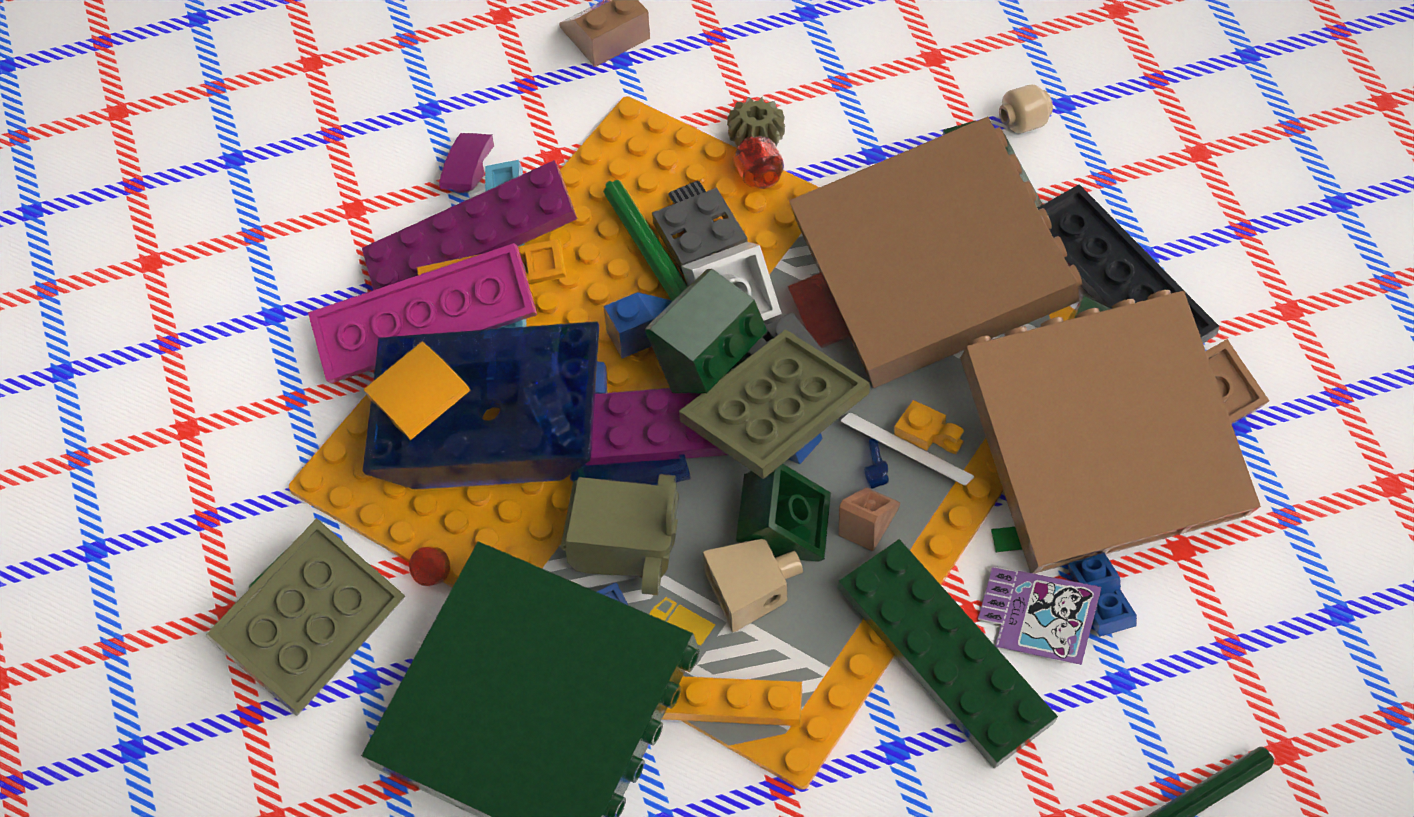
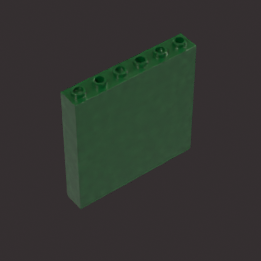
M478 541L361 757L372 768L477 817H620L626 804L624 794L630 782L636 783L641 776L645 765V760L642 758L649 744L654 746L658 741L663 729V722L661 720L667 707L672 709L677 703L682 689L679 683L685 671L691 672L700 651L697 649L698 645L694 634L690 631Z

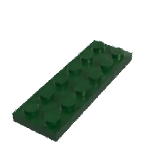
M900 539L838 581V590L994 769L1056 722L1058 718L1056 713Z

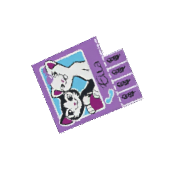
M992 566L978 620L1001 624L996 647L1082 665L1101 587Z

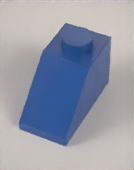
M637 292L604 306L606 331L621 358L651 347L644 329L672 303L671 300Z

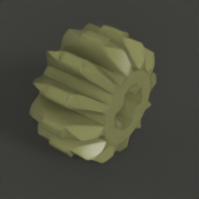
M763 96L758 101L748 97L745 103L736 102L727 119L730 141L735 142L737 149L747 147L750 154L753 150H760L765 154L768 147L776 149L779 140H782L785 134L783 110L776 107L775 101L766 103Z

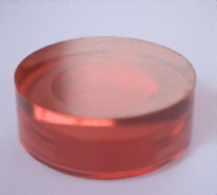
M422 547L412 554L409 561V571L414 581L422 586L438 585L445 581L449 575L450 560L445 551L439 547Z

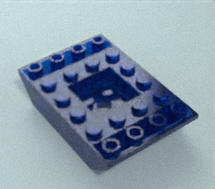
M598 321L378 338L374 380L423 341L467 384L471 391L411 440L371 401L363 472L366 475L411 489L564 480L591 460L599 339ZM491 408L500 409V413L494 419H483V415L487 410Z

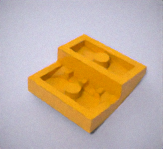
M423 341L363 389L370 400L410 440L471 391L467 384Z

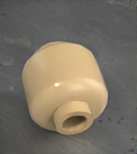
M1035 84L1009 90L1003 96L1002 105L999 107V117L1002 123L1006 126L1008 125L1015 133H1025L1041 128L1047 124L1053 111L1051 97L1047 91L1042 90Z

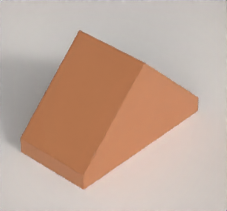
M867 487L843 499L839 507V536L874 551L898 511L901 502Z

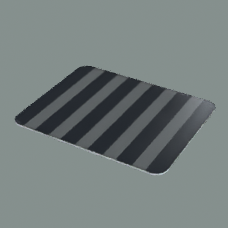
M695 181L669 192L668 195L673 203L676 204L704 193L706 190L700 181Z

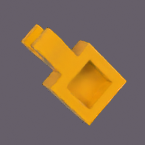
M915 400L910 403L894 426L895 436L926 451L932 443H935L946 451L957 454L964 443L960 439L964 433L963 428L953 423H946L945 414Z

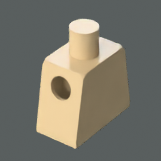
M763 539L703 552L704 572L732 632L738 631L785 604L787 601V583L785 579L803 573L800 559L795 551L775 558L767 541Z

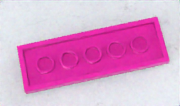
M513 243L310 311L308 315L325 379L329 383H334L395 363L422 341L434 350L536 316L537 311L518 246Z

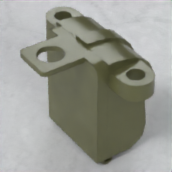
M660 474L658 485L578 477V480L573 481L560 545V548L567 553V563L576 571L588 574L639 576L642 578V594L658 596L661 578L668 569L670 552L676 538L678 524L676 514L679 501L676 476Z

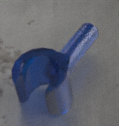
M870 439L868 443L872 465L864 467V474L869 487L873 489L887 484L889 478L887 475L888 464L881 458L878 441Z

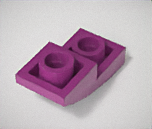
M459 134L444 163L439 180L440 189H452L458 193L473 191L484 176L483 161L494 148L493 134Z

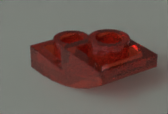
M821 272L787 286L806 330L821 348L849 337L846 325Z

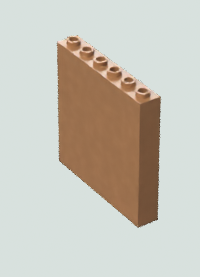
M988 116L789 200L798 227L873 388L965 350L968 343L975 338L990 336L992 339L1011 329L1023 326L1080 302L1078 287L1082 285L1081 276L1074 264L1068 266L1064 258L1067 256V252L1059 236L1053 238L1049 230L1052 228L1047 212L1044 208L1038 210L1034 203L1037 201L1033 186L1029 180L1023 182L1019 175L1022 174V169L1014 153L1008 154L1005 149L1008 147L1002 129L1000 127L994 128Z
M1162 290L1150 295L1148 300L1135 303L1134 299L1123 300L1112 306L1113 309L1099 312L1098 308L1088 309L1077 314V318L1063 321L1062 317L1052 318L1043 322L1039 328L1027 330L1025 326L1017 327L1007 331L1004 337L992 340L990 336L978 337L971 340L962 353L960 359L1030 573L1036 574L1103 553L1110 554L1250 516L1261 507L1184 291L1171 294L1170 290Z

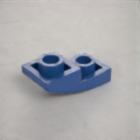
M1105 553L1068 563V570L1073 582L1101 587L1092 623L1099 637L1137 626V615L1121 591L1120 576Z

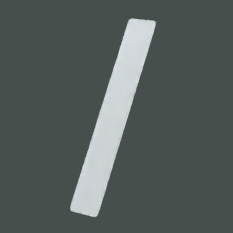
M848 413L841 419L842 423L963 485H967L974 478L972 474L853 413Z

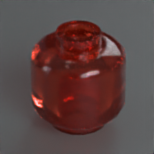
M763 136L748 137L743 140L733 157L735 167L743 182L749 187L765 189L776 184L785 166L775 143L770 138Z

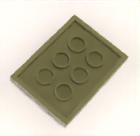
M785 329L721 378L708 393H702L679 411L680 422L764 479L870 393L869 382Z
M316 518L206 634V638L293 714L298 716L404 600L405 595Z

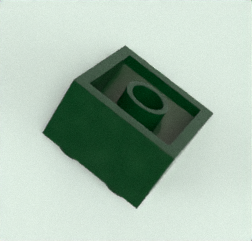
M785 464L780 465L764 479L752 471L744 474L736 542L744 543L763 539L767 541L775 558L795 551L800 560L817 562L824 560L831 492Z

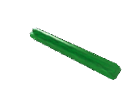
M619 180L608 181L605 184L606 188L603 190V193L673 302L688 287L622 182Z

